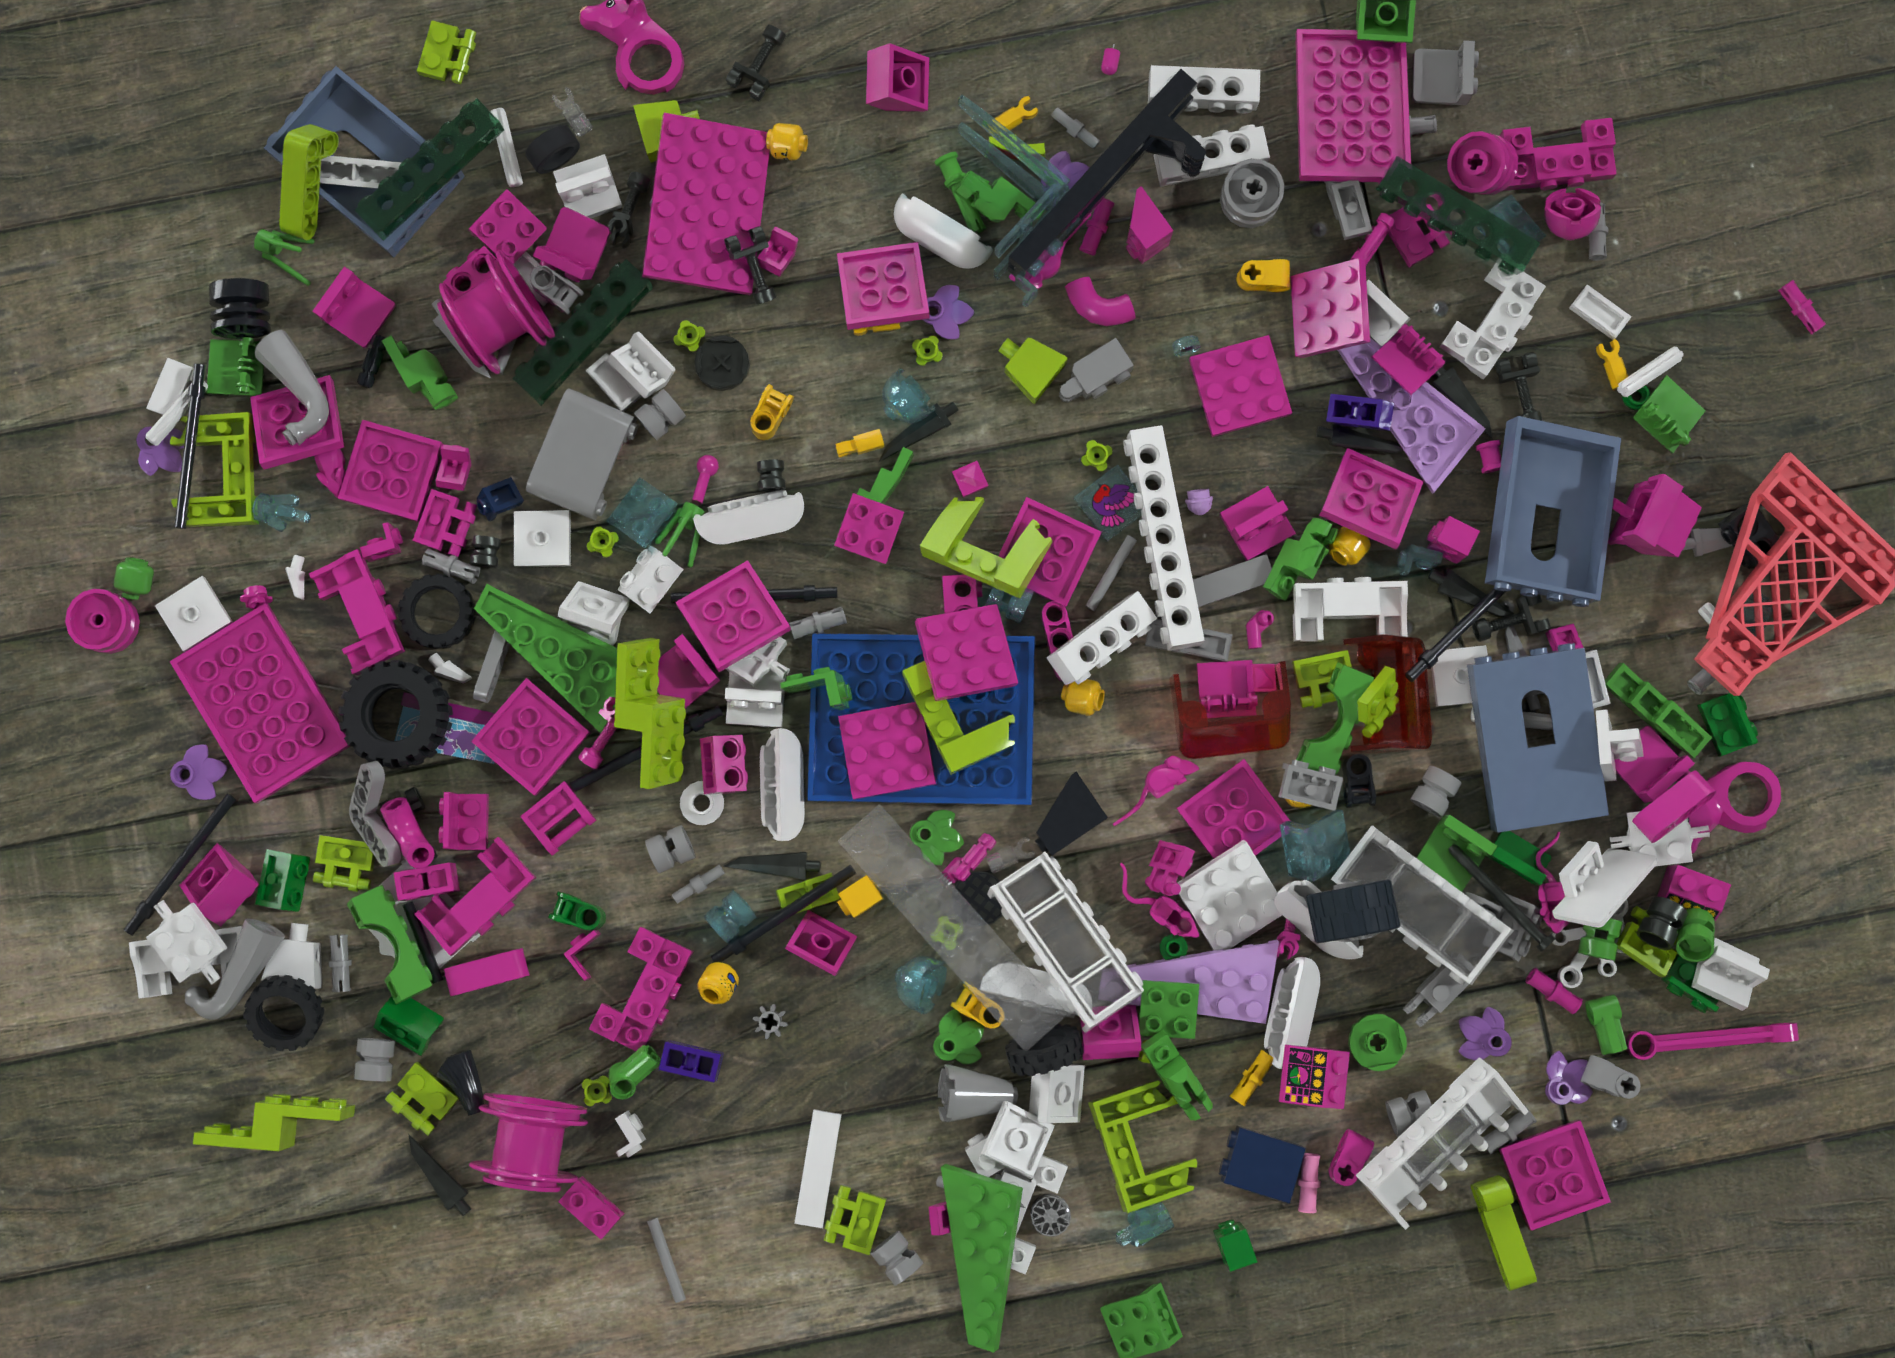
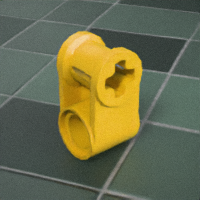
M1285 259L1247 261L1237 273V284L1245 291L1290 290V261ZM1248 271L1251 272V276H1256L1254 280H1250V276L1246 275Z
M768 384L750 420L755 437L760 440H769L775 435L793 403V395L789 394L786 396L774 390L772 385ZM761 420L771 422V426L766 430H759L756 427L757 423Z
M964 982L963 991L956 1002H952L950 1006L987 1028L1000 1026L1005 1018L1003 1008L988 998L986 994L969 983ZM970 994H972L971 999L969 1000V1002L967 1003V1005L964 1006V1004H965V1002L967 1001V999L969 998ZM994 1007L999 1011L1000 1019L997 1023L990 1024L985 1020L984 1013L987 1008Z

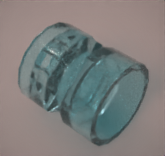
M993 587L985 606L997 604L999 613L1005 612L1006 618L1020 624L1035 591L1026 588L1021 598L1012 595L1009 604H1006L1002 601L1006 592Z
M732 890L722 899V906H714L704 915V918L716 933L728 943L739 933L740 926L746 927L757 918V915L735 890Z

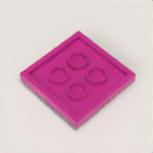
M918 242L837 253L848 330L930 318Z
M1357 258L1290 276L1295 357L1305 358L1370 342L1365 260Z
M1269 335L1189 358L1212 437L1292 414Z
M330 375L317 378L328 402V420L318 433L307 438L301 445L296 443L292 446L282 434L286 430L285 425L303 420L307 413V408L287 387L250 397L259 463L263 470L344 447L334 381Z
M362 420L338 499L419 522L443 443Z
M1347 448L1319 516L1397 550L1424 481Z
M1026 497L998 556L1005 559L1032 519L1036 520L1040 524V528L1037 530L1044 538L1051 537L1052 544L1026 589L1050 601L1061 602L1066 608L1102 532Z
M748 560L676 602L677 607L718 672L791 630L789 623Z
M997 604L916 619L915 625L935 701L1014 687L1018 684Z
M526 678L471 742L529 792L537 796L591 732Z
M916 702L838 716L853 800L937 785L926 723Z
M1245 759L1241 760L1176 808L1213 859L1242 840L1248 843L1256 856L1295 827Z
M1581 1120L1566 1123L1499 1148L1526 1225L1530 1231L1611 1202Z

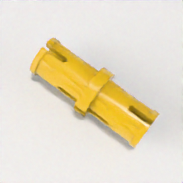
M1260 1050L1250 1068L1243 1071L1242 1074L1244 1076L1232 1094H1230V1097L1245 1107L1258 1086L1261 1087L1264 1083L1262 1079L1273 1065V1057Z

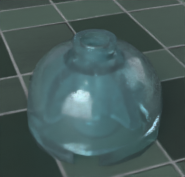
M899 368L887 379L882 389V399L886 404L883 410L893 421L898 418L901 422L908 424L921 422L935 411V406L929 407L927 401L930 400V397L911 375L907 378L901 375L905 370Z
M918 956L909 960L904 967L900 966L895 975L898 997L905 1006L920 1014H927L933 1009L935 1004L931 1001L935 993L938 996L941 995L946 981L947 967L942 966L945 964L944 961L930 956Z

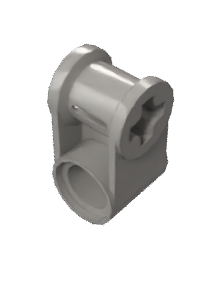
M547 266L535 267L530 274V282L533 289L566 315L570 313L569 308L576 298L584 294L579 287L561 277ZM546 274L551 278V281L547 286H539L535 283L537 276Z
M1590 1055L1580 1080L1581 1083L1606 1092L1612 1096L1627 1099L1637 1096L1641 1087L1637 1076L1594 1055Z

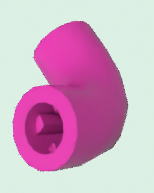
M1090 277L1079 278L1065 286L1069 300L1077 313L1090 323L1113 326L1135 320L1134 308L1127 294L1111 299L1102 298L1095 291Z
M399 797L386 802L380 810L391 835L399 845L402 855L410 866L421 869L428 866L434 859V849L423 834L407 799Z

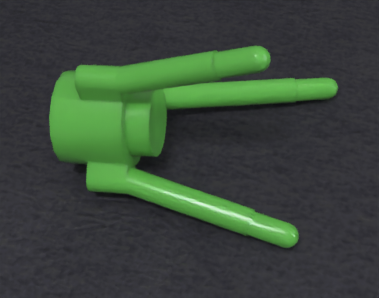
M261 229L255 237L254 248L262 252V258L270 260L297 280L310 286L311 282L276 258L274 254L278 255L282 248L296 252L302 251L301 247L286 243L283 240L314 244V239L303 240L275 230L270 232Z
M685 502L682 509L678 508L675 516L655 540L656 544H660L675 524H679L662 553L664 557L672 549L683 528L692 530L695 526L694 516L696 514L702 516L704 510L689 502ZM696 529L688 560V567L690 568L693 566L700 539V534Z

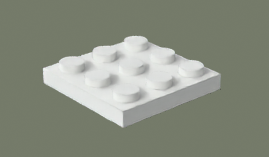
M1242 840L1177 882L1181 887L1179 896L1213 951L1231 949L1282 916L1274 902L1277 891L1245 840Z

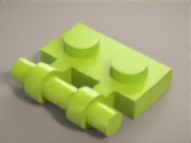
M431 21L417 73L421 76L445 81L447 73L452 72L451 81L456 84H462L464 75L468 74L469 66L467 64L470 53H473L476 43L474 40L476 32L466 29L464 38H458L460 32L458 27ZM454 49L460 50L457 61H451Z
M1348 650L1292 662L1297 688L1309 687L1310 695L1300 697L1302 708L1310 706L1319 708L1324 703L1336 701L1330 691L1320 693L1319 685L1329 683L1337 662L1352 667Z
M1385 666L1357 701L1358 721L1365 723V727L1361 732L1366 738H1370L1374 733H1378L1383 727V721L1386 717L1392 716L1396 710V705L1399 702L1398 697L1395 696L1398 683L1396 682V672L1393 668Z
M319 835L315 863L325 864L326 867L325 873L315 871L313 882L323 884L324 887L328 888L340 886L347 887L349 891L358 892L359 889L369 891L371 880L361 878V871H373L375 856L363 841ZM337 866L351 868L350 876L336 875Z
M1636 906L1631 911V916L1638 920V925L1634 922L1626 923L1616 943L1618 949L1657 976L1665 977L1677 952L1672 948L1670 950H1663L1653 947L1637 936L1636 932L1643 918L1649 917V915L1646 913L1647 910L1644 911Z
M415 1062L397 1084L405 1091L404 1095L400 1098L392 1091L385 1098L393 1106L392 1110L398 1115L400 1113L412 1122L411 1126L417 1131L422 1130L428 1136L436 1128L428 1121L432 1114L440 1121L443 1120L459 1100L454 1091L419 1062ZM413 1098L425 1107L421 1114L408 1105Z
M840 1185L838 1194L833 1197L832 1204H834L830 1220H826L824 1241L835 1243L838 1233L845 1236L842 1247L870 1255L886 1198L859 1190L857 1200H850L848 1197L851 1188ZM845 1209L853 1211L849 1226L841 1224Z

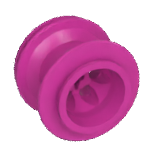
M502 250L496 252V259L492 255L486 254L485 259L491 271L490 278L459 297L448 285L440 283L439 290L444 302L440 301L437 303L445 324L471 362L478 368L482 367L484 363L497 375L500 374V366L494 354L495 351L526 332L531 334L541 346H546L545 336L550 339L555 337L554 330L538 300L514 264Z
M498 1093L484 1094L483 1099L489 1102L488 1104L480 1105V1111L493 1114L499 1118L492 1161L476 1160L469 1163L471 1168L489 1173L483 1175L484 1182L520 1190L560 1192L561 1186L557 1183H574L579 1180L576 1175L558 1170L565 1128L587 1125L588 1121L580 1118L581 1114L587 1113V1108L535 1097Z

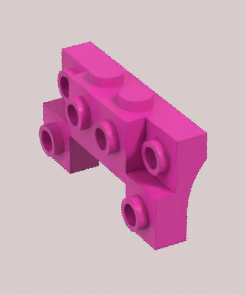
M1612 118L1584 121L1581 125L1582 143L1533 148L1530 127L1503 130L1499 136L1506 138L1514 146L1518 156L1517 173L1513 182L1504 191L1540 187L1541 190H1551L1556 188L1557 185L1567 184L1568 187H1578L1583 185L1584 182L1613 179L1617 173L1613 152L1616 142Z
M356 549L336 561L309 573L310 578L317 585L320 592L318 596L321 600L325 601L338 594L341 595L359 639H362L342 649L351 663L352 669L350 670L353 675L358 676L361 674L360 671L367 666L373 668L375 663L386 661L405 652L395 630L397 627L393 620L397 619L396 613L391 604L386 605L383 595L386 594L385 588L380 579L376 580L372 577L360 550Z
M497 837L488 849L477 855L491 872L457 904L450 908L439 895H434L431 898L432 900L422 910H418L414 914L450 956L460 950L472 937L478 934L481 936L486 934L494 926L492 921L499 914L503 917L515 906L513 901L536 879V876L523 864L519 856L501 837Z
M640 927L628 953L646 961L647 964L623 1012L605 1003H601L589 1030L634 1051H637L642 1045L647 1046L657 1024L662 1025L669 1013L666 1006L670 998L675 1000L682 985L678 982L694 951L644 927Z

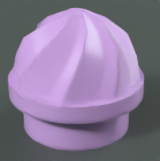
M1209 489L1187 491L1188 498L1185 499V503L1191 512L1196 515H1203L1211 509L1213 496H1210Z

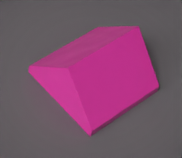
M808 910L785 949L836 976L857 936Z

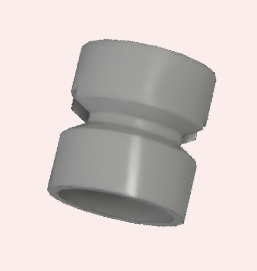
M664 389L651 398V405L644 404L634 412L636 418L656 441L668 432L669 425L675 426L686 417L682 409Z
M1430 765L1422 777L1425 785L1418 786L1410 800L1423 810L1442 818L1449 807L1447 797H1454L1462 783L1451 774Z
M682 825L668 830L664 837L658 834L645 840L648 853L658 873L673 868L675 862L683 864L696 858L690 839ZM675 845L676 849H673L671 852L670 846Z
M358 1038L356 1054L360 1057V1060L355 1063L354 1079L391 1081L393 1065L389 1062V1059L394 1057L395 1041L378 1038Z
M1425 1090L1409 1094L1406 1100L1398 1097L1385 1102L1390 1124L1397 1137L1405 1132L1432 1106Z
M900 1230L886 1238L870 1253L879 1266L886 1267L885 1274L894 1286L907 1279L924 1263L915 1250L907 1248L909 1242Z

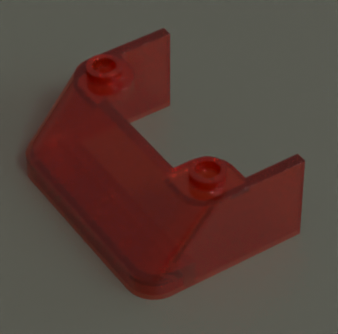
M1385 634L1343 639L1344 645L1358 646L1357 660L1365 669H1371V676L1374 679L1387 666L1395 669L1396 682L1398 683L1395 696L1398 697L1399 702L1396 705L1395 712L1392 716L1386 717L1383 721L1384 725L1378 733H1374L1370 738L1362 737L1364 745L1351 746V752H1390L1428 749L1432 743L1427 669L1413 682L1405 677V673L1418 662V657L1426 650L1423 641L1420 638Z
M1280 661L1275 665L1277 690L1269 692L1262 701L1263 715L1208 721L1207 711L1200 702L1182 701L1179 674H1173L1169 680L1178 748L1181 755L1187 759L1194 760L1277 750L1284 747L1290 739L1291 700L1285 661Z

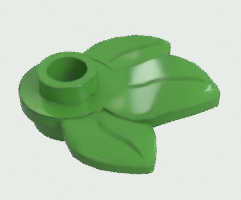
M948 810L934 811L926 820L917 821L910 829L909 836L911 842L920 848L922 857L930 864L942 865L944 852L956 851L964 845L961 835L951 828L955 819L954 812ZM922 829L928 831V837L925 840L920 836Z
M956 1009L949 1011L939 1022L940 1035L933 1044L935 1055L943 1061L955 1059L964 1065L975 1063L982 1057L975 1045L983 1036L984 1026L976 1021L962 1022L959 1011ZM946 1041L952 1044V1050L950 1052L944 1049V1043Z

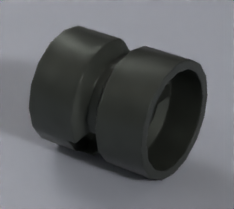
M1654 897L1646 911L1649 917L1643 918L1636 933L1647 944L1659 949L1670 950L1678 936L1676 929L1682 927L1688 912L1683 906L1670 899Z

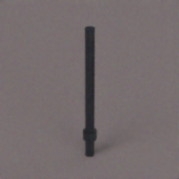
M194 364L192 385L188 386L187 396L190 397L174 524V528L186 529L201 399H205L206 387L203 386L206 365Z
M804 585V588L767 589L773 600L804 599V602H816V599L838 598L837 587L816 588L815 585ZM671 592V603H676L692 592Z
M1491 590L1430 650H1425L1418 657V662L1405 673V677L1413 682L1426 669H1431L1438 662V657L1507 591Z
M717 705L700 715L696 713L688 717L689 721L684 723L683 736L692 731L696 733L705 728V724L724 715L720 706ZM642 745L570 782L573 790L577 792L640 759Z
M228 793L152 893L136 907L135 915L124 928L125 932L133 936L145 919H150L156 911L153 907L158 904L235 803L236 798Z
M851 865L847 866L742 936L737 935L730 939L728 945L711 955L713 962H722L733 954H740L747 949L746 946L856 875L854 868Z

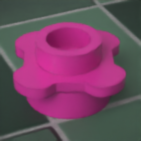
M255 585L244 590V595L240 596V601L245 602L247 608L256 609L264 603H271L273 598L267 595L266 587Z

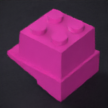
M1666 474L1651 476L1648 481L1634 485L1626 504L1617 498H1613L1612 509L1619 513L1620 516L1610 535L1608 544L1627 545L1644 555L1679 557L1693 526L1697 522V517L1702 507L1681 492L1683 486Z

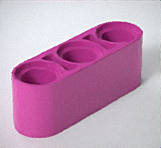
M1058 601L1048 602L1042 610L1041 620L1049 654H1052L1058 649L1053 645V638L1055 636L1063 635L1069 641L1073 638L1065 606ZM1051 608H1056L1061 612L1062 618L1057 622H1052L1047 618L1046 612ZM1053 668L1055 677H1056L1059 681L1063 682V681L1061 680V678L1059 677V675L1057 674V672H1056V671L1054 670V668Z
M1695 770L1641 810L1632 822L1651 843H1655L1710 801L1716 794V791Z
M523 948L444 969L450 997L530 976Z

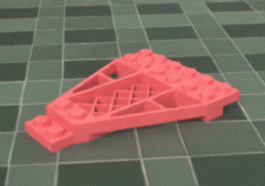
M1791 452L1785 453L1750 497L1706 635L1708 642L1694 660L1733 696H1739L1755 675L1769 668L1773 662L1871 607L1882 604L1895 587V549ZM1760 504L1785 528L1783 534L1767 554L1761 551L1749 539ZM1795 543H1803L1805 545L1806 559L1796 560ZM1747 549L1758 560V564L1731 597L1739 568ZM1787 550L1788 560L1778 561ZM1815 561H1822L1825 564L1826 574L1823 578H1816ZM1806 562L1807 579L1798 580L1796 563ZM1778 564H1788L1789 580L1779 581ZM1770 571L1771 582H1761ZM1841 578L1863 601L1858 606L1834 618L1820 603ZM1808 582L1809 595L1806 599H1799L1798 583ZM1789 583L1790 600L1780 601L1779 584ZM1762 585H1771L1772 602H1762ZM1753 593L1754 603L1744 604V602ZM1791 603L1792 617L1789 620L1782 621L1781 604ZM1762 605H1772L1773 621L1763 622ZM1754 606L1755 623L1745 624L1744 607ZM1813 612L1825 621L1824 625L1788 644ZM1764 625H1774L1775 638L1770 642H1765ZM1755 626L1756 637L1746 627Z

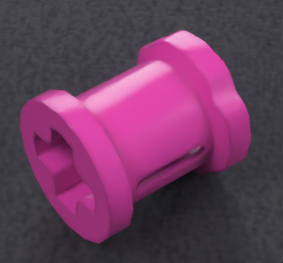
M1500 440L1489 441L1476 446V451L1480 452L1483 464L1482 474L1500 470L1502 459L1499 450Z

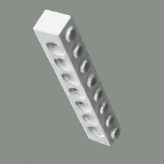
M1163 426L1130 430L1126 437L1127 440L1123 441L1124 452L1126 456H1130L1132 466H1129V477L1131 483L1136 485L1137 493H1134L1135 507L1137 510H1141L1142 520H1139V529L1141 536H1146L1147 546L1144 547L1146 562L1151 563L1153 572L1149 574L1151 589L1156 590L1158 600L1155 601L1156 615L1162 618L1163 627L1160 628L1162 644H1167L1168 651L1201 646L1205 639ZM1140 454H1150L1153 458V463H1144L1140 458ZM1145 481H1156L1159 486V489H1148L1146 487ZM1153 506L1160 507L1164 512V516L1155 517L1151 513L1150 508ZM1156 534H1166L1169 538V543H1159L1156 540ZM1165 559L1170 560L1174 564V570H1164L1161 566V561ZM1169 586L1177 588L1180 596L1178 598L1169 597L1166 588ZM1172 614H1181L1185 619V624L1181 626L1174 624L1171 618Z

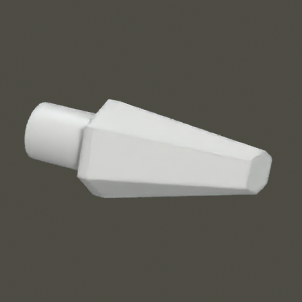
M294 555L291 566L286 567L285 570L294 596L304 600L305 572L301 570L305 558Z
M437 653L428 659L436 668L434 670V675L459 683H465L472 679L470 675L454 665L450 660L444 662Z

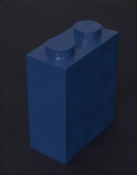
M1237 1125L1235 1131H1230L1226 1146L1230 1148L1227 1159H1222L1218 1174L1222 1175L1221 1181L1225 1184L1290 1204L1306 1148L1302 1145Z

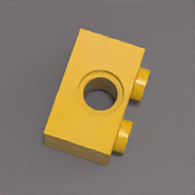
M866 875L838 893L841 899L837 903L846 916L852 914L856 918L884 898L871 878Z

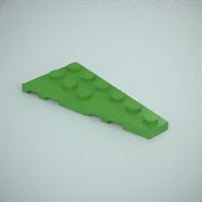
M486 584L474 609L601 733L607 720L598 712L600 709H604V703L609 697H616L617 648Z
M944 1164L941 1166L968 1344L994 1353L999 1349L1023 1188Z

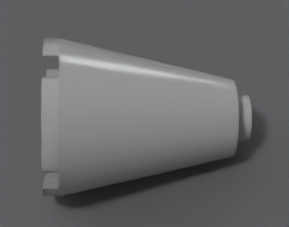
M945 1064V1069H941L938 1098H942L944 1107H938L942 1122H953L997 1113L1003 1101H1008L1012 1104L1017 1103L1018 1090L1017 1087H1013L1011 1081L954 1065Z

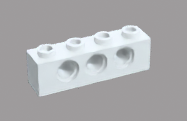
M1151 65L1148 104L1172 77L1182 69L1197 82V87L1191 93L1193 101L1184 111H1196L1198 108L1218 113L1228 109L1246 114L1251 113L1252 110H1257L1260 100V70ZM1206 87L1210 90V94L1202 95L1197 91V88ZM1233 88L1238 94L1229 96L1225 93L1224 89Z
M1246 125L1239 128V131L1234 132L1220 130L1213 133L1212 136L1204 138L1200 135L1192 136L1202 147L1204 146V149L1214 150L1218 155L1216 158H1208L1205 155L1200 174L1194 176V178L1189 175L1187 176V173L1181 171V162L1177 159L1154 154L1160 187L1227 174L1240 161L1251 158L1267 162L1270 159L1263 126L1255 127V125ZM1231 145H1241L1244 148V152H1234L1231 149Z
M1139 591L1124 598L1046 658L1065 685L1074 681L1078 685L1091 676L1089 671L1096 666L1099 669L1112 659L1109 655L1114 651L1120 653L1132 644L1130 642L1132 637L1136 635L1139 638L1150 631L1152 628L1149 624L1155 621L1157 617ZM1121 619L1125 621L1127 630L1122 628ZM1100 635H1103L1106 638V646L1102 644L1100 640ZM1080 650L1085 652L1086 662L1081 659Z

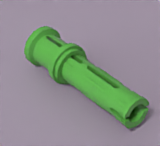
M957 152L947 153L936 159L934 163L937 167H940L945 179L944 185L947 189H951L968 229L979 234L986 230V226L978 210L971 207L973 202L972 196L963 200L954 193L955 188L966 173L962 172L957 161Z

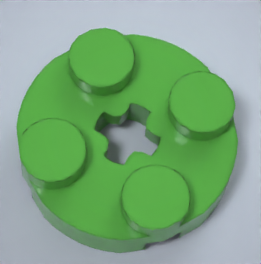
M1369 1014L1360 1018L1352 1025L1348 1045L1352 1057L1359 1065L1373 1071H1385L1393 1068L1402 1055H1404L1407 1040L1403 1028L1394 1019L1383 1014ZM1375 1034H1378L1379 1038H1384L1385 1043L1381 1044L1380 1050H1376L1375 1046H1370V1041L1373 1040Z

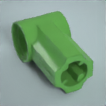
M1613 994L1586 1001V1013L1590 1023L1595 1027L1601 1053L1606 1055L1626 1050L1627 1045L1620 1023L1622 1011L1617 997Z
M642 1045L627 1060L611 1066L609 1069V1084L613 1097L622 1100L630 1098L635 1093L636 1085L660 1065L661 1058L655 1049L649 1045Z

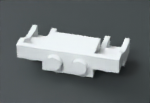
M1504 254L1500 255L1484 281L1502 293L1477 330L1474 332L1457 321L1439 347L1463 363L1481 379L1488 375L1504 351L1509 353L1518 340L1514 335L1519 328L1522 330L1526 328L1533 317L1529 313L1546 287L1523 272L1525 270L1523 266Z
M1371 577L1354 578L1355 582H1344L1343 578H1328L1327 583H1295L1293 585V642L1323 641V619L1376 618L1377 640L1407 639V581L1371 582Z
M242 926L215 930L228 947L211 964H221L222 977L237 944ZM148 940L129 942L130 957L135 969L139 999L172 994L170 969Z
M1042 1155L1033 1178H1028L1008 1167L1004 1168L1002 1175L996 1174L994 1179L1023 1188L1021 1203L1025 1208L1020 1207L1016 1235L1036 1185L1058 1193L1068 1165ZM1015 1237L1011 1269L1026 1275L1036 1245Z

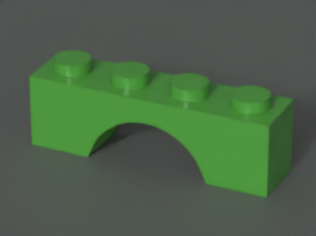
M1337 662L1327 685V688L1337 701V720L1332 729L1325 735L1314 739H1304L1296 760L1309 763L1308 769L1315 771L1319 770V766L1336 770L1335 776L1337 775L1341 767V760H1339L1343 750L1349 748L1352 741L1350 733L1353 726L1360 722L1358 721L1357 701L1373 682V676Z
M380 885L352 898L347 903V906L359 929L378 931L391 942L395 953V961L391 972L384 981L397 1005L428 990L432 986L430 982L432 981V975L426 965L422 966L418 958L420 955L419 948L414 940L410 941L406 933L408 930L407 924L401 915H397L393 907L395 905L393 895L389 890L385 891L383 885Z

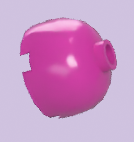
M1566 188L1552 192L1546 198L1544 211L1545 222L1549 230L1565 240L1580 239L1589 235L1599 222L1601 213L1600 199L1593 192L1581 188H1576L1575 193H1566Z

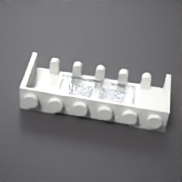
M1479 1057L1449 1086V1089L1389 1147L1386 1146L1356 1177L1383 1208L1406 1230L1409 1225L1399 1214L1403 1208L1411 1203L1417 1210H1424L1427 1203L1419 1193L1430 1183L1439 1191L1446 1189L1447 1182L1439 1174L1450 1163L1459 1171H1464L1468 1164L1460 1154L1470 1144L1479 1151H1485L1488 1148V1143L1480 1135L1491 1124L1500 1132L1506 1131L1509 1124L1500 1115L1511 1105L1524 1115L1529 1111L1500 1074Z

